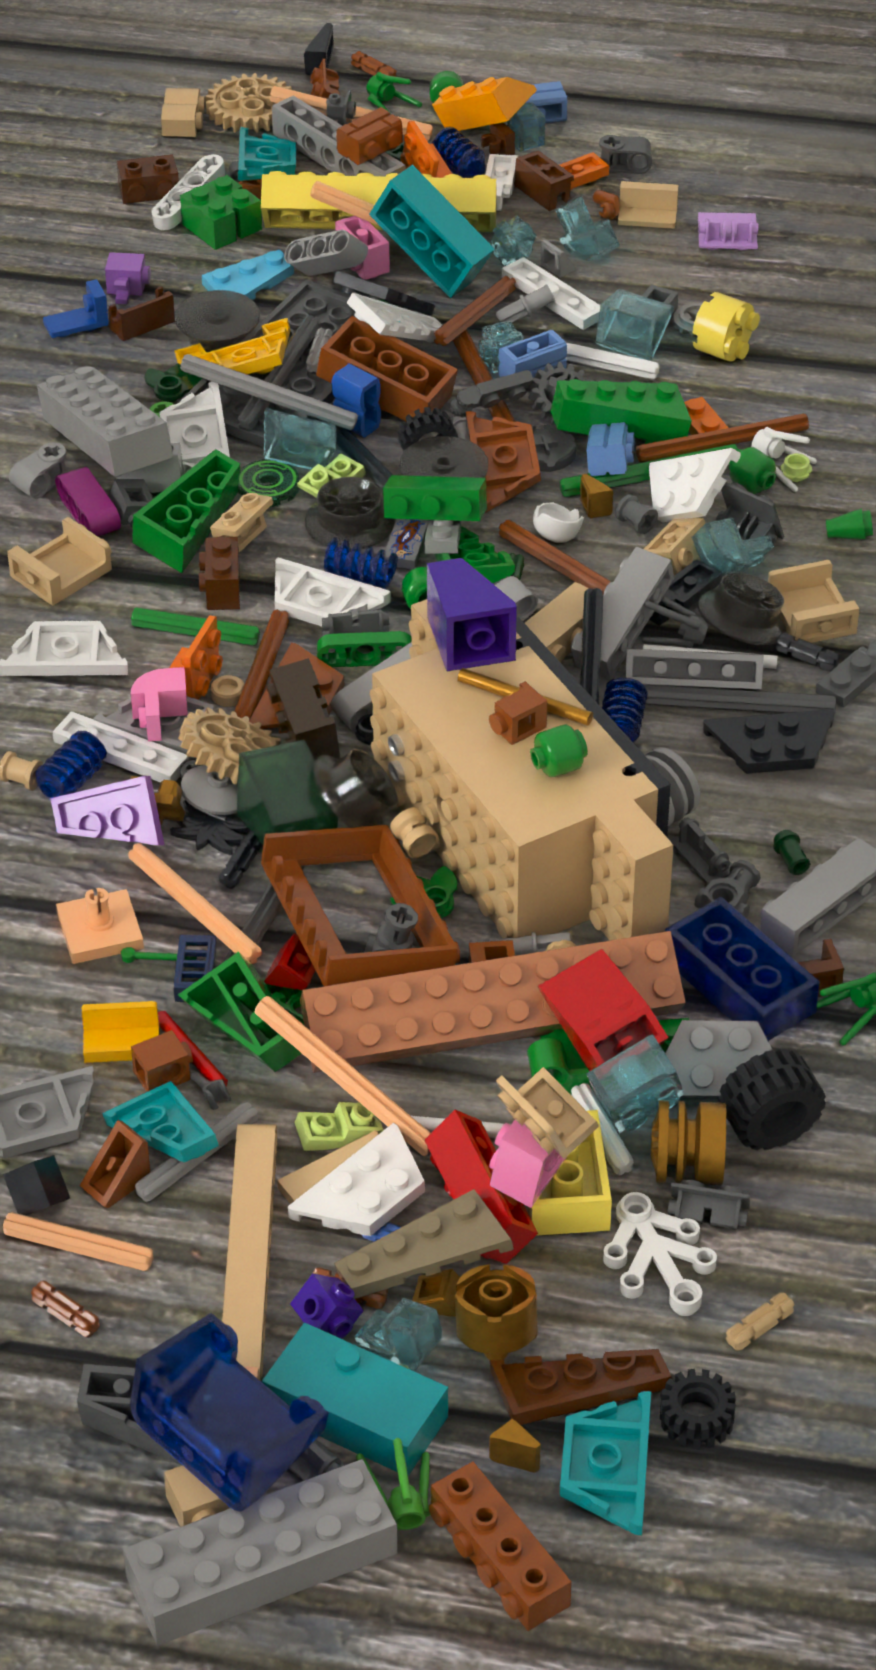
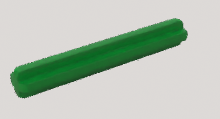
M139 607L134 608L131 615V623L134 627L194 637L197 636L207 618ZM217 620V629L221 631L220 641L250 646L257 645L260 638V629L257 626Z

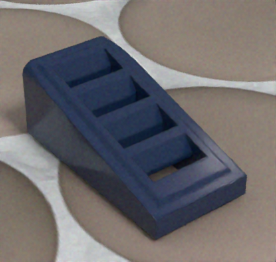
M180 935L173 988L175 1002H184L178 994L196 982L184 981L185 978H202L215 969L217 937L215 935ZM187 946H208L207 950L187 949ZM186 956L206 957V960H186ZM185 968H205V971H185Z

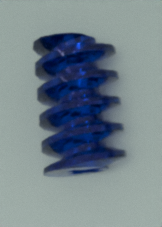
M446 127L437 134L432 143L450 171L462 178L484 175L486 165L483 150L478 148L477 145L472 143L454 127Z
M334 537L325 551L324 571L386 589L396 572L398 555L392 553L387 561L386 552L380 550L376 557H374V548L370 546L362 554V545L356 543L352 551H350V541L344 540L339 548L338 538Z
M632 678L611 679L606 683L601 708L632 742H635L640 736L648 691L645 685Z
M77 731L73 733L70 739L63 743L62 747L57 749L44 764L38 767L36 782L42 793L51 801L50 798L77 792V788L83 787L86 780L91 779L94 772L101 769L102 760L107 756L105 746L90 732Z

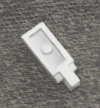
M489 154L485 175L490 176L491 179H496L498 211L502 210L503 198H510L515 182L516 158H518V155Z

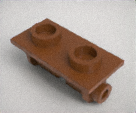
M322 59L319 68L315 67L310 77V83L313 84L311 95L328 99L330 94H339V75L336 71L326 68L325 59Z

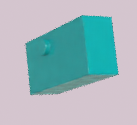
M413 164L389 181L369 213L380 227L450 299L474 281L495 250Z
M305 1322L262 1380L265 1412L278 1418H294L307 1431L356 1454L361 1453L365 1458L396 1472L397 1466L393 1440L400 1438L408 1476L448 1418V1386Z

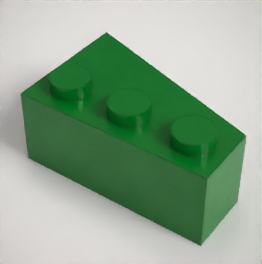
M239 952L178 994L197 1014L274 1072H277L302 1054L255 1014L254 1011L257 1004L264 997L270 996L273 1000L274 998L256 969Z

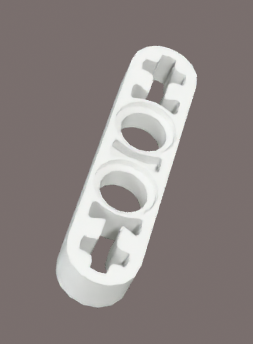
M213 154L201 158L152 209V218L157 229L170 230L182 221L181 203L177 201L180 200L181 194L214 181L218 177L225 176L224 160L221 156Z

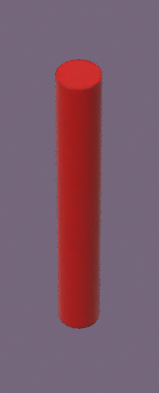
M166 1011L158 1012L159 1027L165 1033L172 1030L180 1043H187L193 1056L192 1064L201 1074L211 1082L219 1079L223 1080L225 1086H227L228 1080L170 1015Z

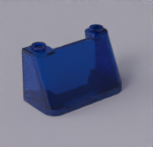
M210 1313L137 1358L130 1408L137 1424L229 1507L241 1512L256 1503L324 1432L329 1413L317 1400L304 1395L293 1400L290 1406L236 1361L238 1337L232 1327L219 1320L214 1314Z

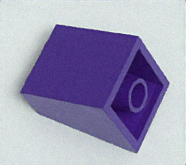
M462 558L427 563V618L446 671L516 661V603Z

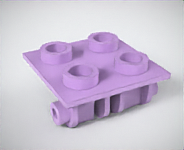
M698 212L699 248L717 250L719 248L738 250L758 248L756 213Z

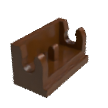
M539 150L516 158L515 187L548 211L556 209L557 197L561 192L562 201L566 203L569 200L571 181H574V175Z
M161 286L155 290V299L129 309L117 310L116 304L110 305L108 308V327L122 341H126L175 322L173 294L170 291L164 292Z

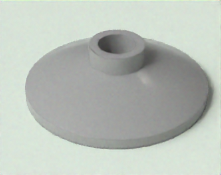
M206 765L190 769L182 778L181 789L183 797L190 805L202 812L213 815H230L241 811L249 802V787H246L239 780L236 784H233L229 777H225L222 780L219 779V773L215 771L211 773L206 772Z

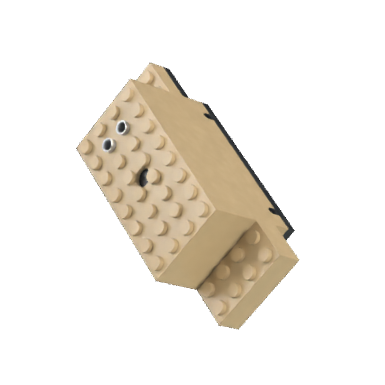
M427 599L411 605V621H409V629L412 634V647L409 648L411 659L372 673L370 698L373 703V715L370 717V722L374 735V741L371 742L374 767H372L371 771L375 783L386 790L392 804L396 808L400 807L402 811L409 808H418L426 818V825L431 826L439 838L433 850L441 857L443 865L449 868L459 879L464 892L471 894L477 901L482 914L486 917L489 916L495 923L503 939L532 936V932H535L536 936L556 934L588 920H591L595 929L601 930L609 941L668 931L673 844L667 838L671 784L519 617L516 618V661L466 669L519 687L520 683L526 681L541 695L593 712V719L590 725L587 726L547 712V728L511 745L501 735L496 734L489 723V716L495 713V702L503 697L459 682L458 674L460 670L446 671L427 618ZM564 724L571 726L574 730L578 729L583 734L588 749V755L584 757L581 768L557 777H549L542 769L537 770L531 760L530 749L534 748V740L538 733Z

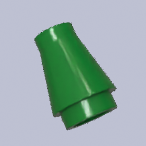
M862 508L832 519H825L828 539L866 540L867 536H873L870 510L862 511Z

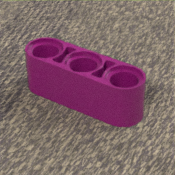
M87 467L55 477L59 497L78 524L84 525L87 530L96 536L121 529V520L117 508Z

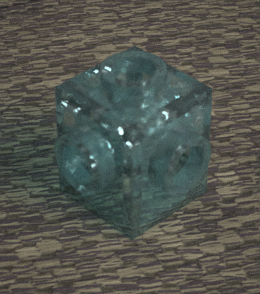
M518 215L509 221L506 219L502 220L493 229L495 234L490 244L495 249L493 254L504 266L522 257L527 258L532 253V245L537 235L533 232L531 226Z
M511 321L498 322L494 325L482 327V340H479L478 348L481 357L492 374L499 372V349L524 340L520 331L517 332Z

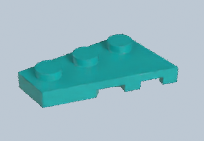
M172 1081L102 1113L107 1126L113 1128L117 1120L123 1121L148 1142V1146L184 1163L191 1159L199 1158L206 1152L219 1146L216 1134Z

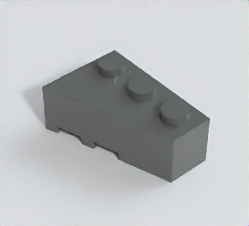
M93 1364L83 1365L77 1398L83 1425L180 1465L202 1458L209 1414H206L203 1406L204 1396L208 1394V1374Z

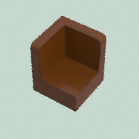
M831 938L823 940L822 956L820 959L794 964V973L806 1000L823 997L820 995L822 989L843 983L844 967Z

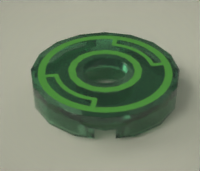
M277 459L254 461L240 470L238 494L257 493L258 495L272 497L273 504L270 507L281 505L280 501L288 498L289 502L299 492L297 485L299 474L295 467Z

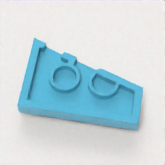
M281 250L270 251L264 255L242 260L240 263L203 274L202 285L230 315L237 310L236 305L242 301L249 303L256 298L255 293L261 289H271L293 275L294 267L285 261L284 253Z

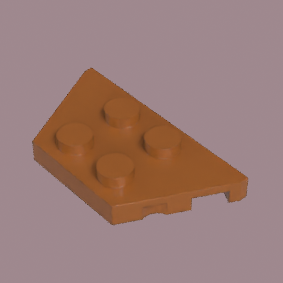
M466 411L476 478H486L487 509L485 512H488L541 481L532 424L518 421L510 422L495 416L491 421L477 418L476 412Z
M291 642L278 667L309 658L320 685L321 695L327 701L328 707L326 709L328 715H330L333 697L345 686L344 675L298 644ZM266 688L249 722L252 724L261 723V729L278 728L279 734L288 733L287 730L281 732L276 712L280 711L278 703L271 704Z

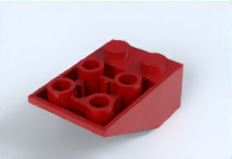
M603 949L538 985L540 992L597 1084L659 1048L669 1038L649 1005Z

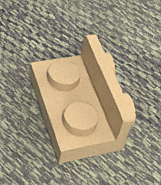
M704 518L673 519L644 550L670 559L675 576L694 560H701L713 548L714 543Z

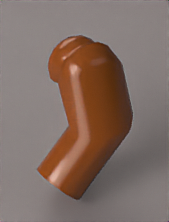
M603 190L595 191L593 201L603 208V212L599 211V215L607 220L615 219L620 212L619 197Z

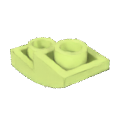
M341 453L326 467L317 464L297 482V485L300 489L316 498L325 500L353 486L366 475L363 465Z
M339 1102L334 1113L299 1112L294 1122L304 1151L337 1149L375 1130L379 1134L384 1131L380 1119L361 1103Z

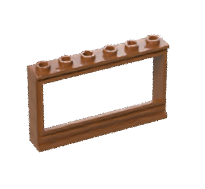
M388 825L265 834L261 865L323 986L455 966L456 963H459L460 948L458 943L453 941L445 920H441L436 911L434 901L429 899L424 890L422 880L417 878L412 869L410 859L405 857L399 840L393 836ZM372 860L395 902L411 906L418 914V922L411 931L420 948L346 954L300 866Z

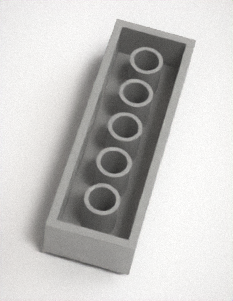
M80 367L75 370V373L66 376H52L46 382L37 385L44 420L113 476L117 477L173 458L167 422L94 367Z
M363 1459L123 1548L126 1578L156 1645L159 1646L397 1554V1524Z

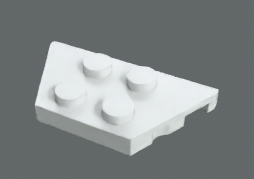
M213 381L209 382V388L195 396L191 393L182 398L178 404L171 405L160 412V418L167 422L170 442L180 443L184 474L215 449L230 457L219 385Z
M733 448L651 462L649 473L652 505L658 512L657 520L665 523L671 522L673 519L706 516L714 502L715 496L721 491L726 482L721 477L730 461L738 462L741 453Z
M279 557L275 560V610L278 609L281 612L285 610L291 618L322 627V618L328 617V614L352 612V621L358 619V611L377 610L391 602V591Z
M34 621L26 630V634L13 644V653L8 659H0V676L128 675V662L118 654L117 645L112 638L107 636V630L101 621Z
M392 1123L287 1207L288 1217L299 1222L302 1216L321 1219L323 1227L348 1229L352 1233L367 1236L373 1235L425 1192V1181L399 1127Z

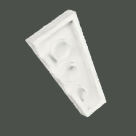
M352 293L347 301V304L356 311L355 317L360 321L368 323L380 335L423 340L432 343L436 339L434 332L442 326L434 317L356 293Z

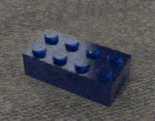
M722 897L665 929V932L671 931L679 974L732 1021H758L769 1041L816 1013L820 981Z

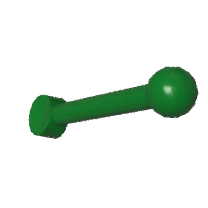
M126 947L121 951V958L126 963H131L135 959L177 961V954L135 952L133 948ZM186 956V960H197V957Z

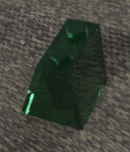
M304 740L239 753L237 815L255 833V836L263 845L265 834L338 828L339 811Z

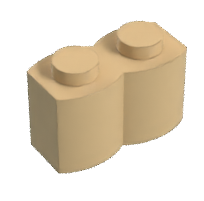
M166 88L161 114L162 136H197V130L203 128V113H205L206 99L205 96L200 95V88Z

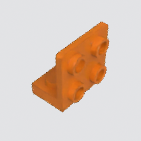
M414 120L409 121L406 134H404L403 153L400 156V160L406 165V169L413 164L421 174H429L435 178H444V176L452 174L434 144L428 143Z
M209 615L189 649L182 647L169 667H184L186 696L197 700L207 694L210 681L214 675L220 673L223 658L219 655L221 631L217 629L216 616Z

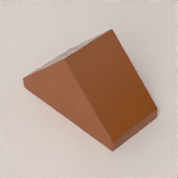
M117 1120L79 1186L102 1206L110 1208L135 1190V1184L151 1172L148 1142L123 1121Z

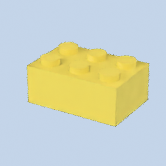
M588 1110L587 1112L597 1121L599 1127L566 1157L532 1208L528 1207L529 1216L538 1232L536 1236L610 1231L612 1198L598 1110Z

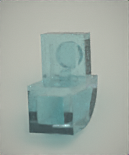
M582 196L574 197L555 210L565 232V235L559 239L570 254L584 261H591L604 257L620 246L609 219L593 222Z
M733 518L705 523L691 537L702 562L721 571L723 577L729 579L738 578L749 567L765 560L764 556L774 547L769 535L742 540Z
M402 1298L391 1313L377 1309L354 1337L358 1347L388 1358L398 1365L415 1371L440 1342L442 1327L435 1308Z

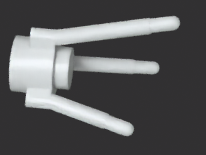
M766 427L759 430L753 438L752 447L757 448L770 458L777 459L783 452L789 455L799 453L807 456L811 464L817 463L815 458L785 446V443L782 441L784 439L807 444L810 442L808 437L779 432ZM776 466V476L793 492H797L798 487L790 479L786 478L783 472Z

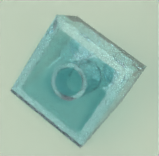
M271 408L265 409L264 459L310 470L317 464L323 467L328 465L336 450V425Z

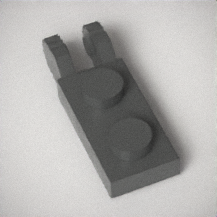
M525 370L467 387L465 390L462 389L456 395L457 398L453 399L449 404L450 411L454 416L462 417L463 415L466 416V411H472L473 408L479 406L490 408L498 404L500 400L507 398L510 401L517 400L527 393L526 389L534 381L530 371Z

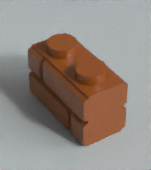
M382 107L336 130L338 153L346 158L349 157L357 165L374 159L378 155L396 148L403 142L401 119L393 114L390 115V112Z

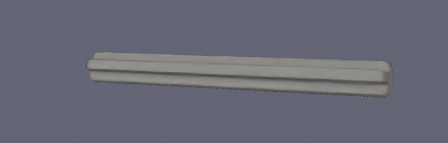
M190 354L184 355L180 369L184 372L348 430L354 429L357 423L358 415L346 409Z

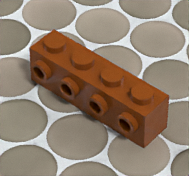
M474 1461L431 1484L429 1512L432 1519L440 1528L445 1526L452 1535L457 1551L462 1557H469L477 1567L478 1575L483 1584L489 1589L492 1587L501 1597L505 1611L512 1619L518 1618L527 1631L571 1606V1580Z

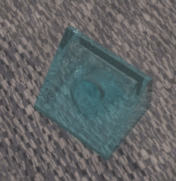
M618 289L600 304L596 344L636 358L652 361L675 308L672 305Z

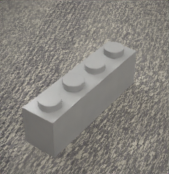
M635 547L630 557H625L622 561L619 574L614 582H610L606 586L603 594L601 677L608 680L613 678L627 655V648L631 649L653 614L654 610L645 607V602L650 601L658 605L673 582L674 574L670 559ZM582 632L575 635L571 644L575 666L581 668Z
M627 648L625 683L762 689L764 655Z
M857 838L848 846L841 847L825 863L818 864L805 878L799 882L792 883L787 891L775 900H769L761 911L760 935L792 957L876 894V848Z

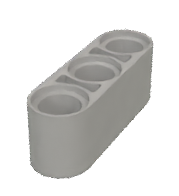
M337 230L292 241L285 250L284 258L287 263L307 276H313L360 265L367 256L368 247L346 230Z

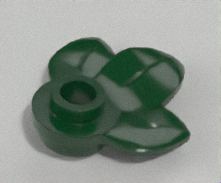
M176 364L165 372L149 368L145 373L146 384L154 389V394L158 399L165 402H174L180 399L203 378L193 374L189 375V373L180 369L181 364Z

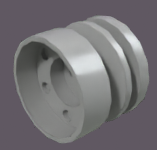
M658 747L646 753L645 756L671 784L668 828H670L673 822L680 821L685 815L690 814L697 808L700 803L701 792L693 771L682 757L670 749Z

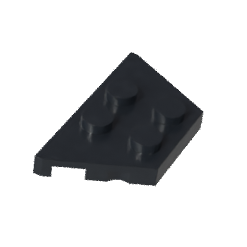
M340 271L334 272L331 281L334 284L343 286L342 292L350 295L356 293L375 300L382 299L389 304L399 305L432 316L435 308L434 304Z
M834 710L703 720V733L707 737L713 735L720 742V749L728 757L733 758L736 761V765L746 774L815 768L819 758V751L823 749L828 729L833 725Z

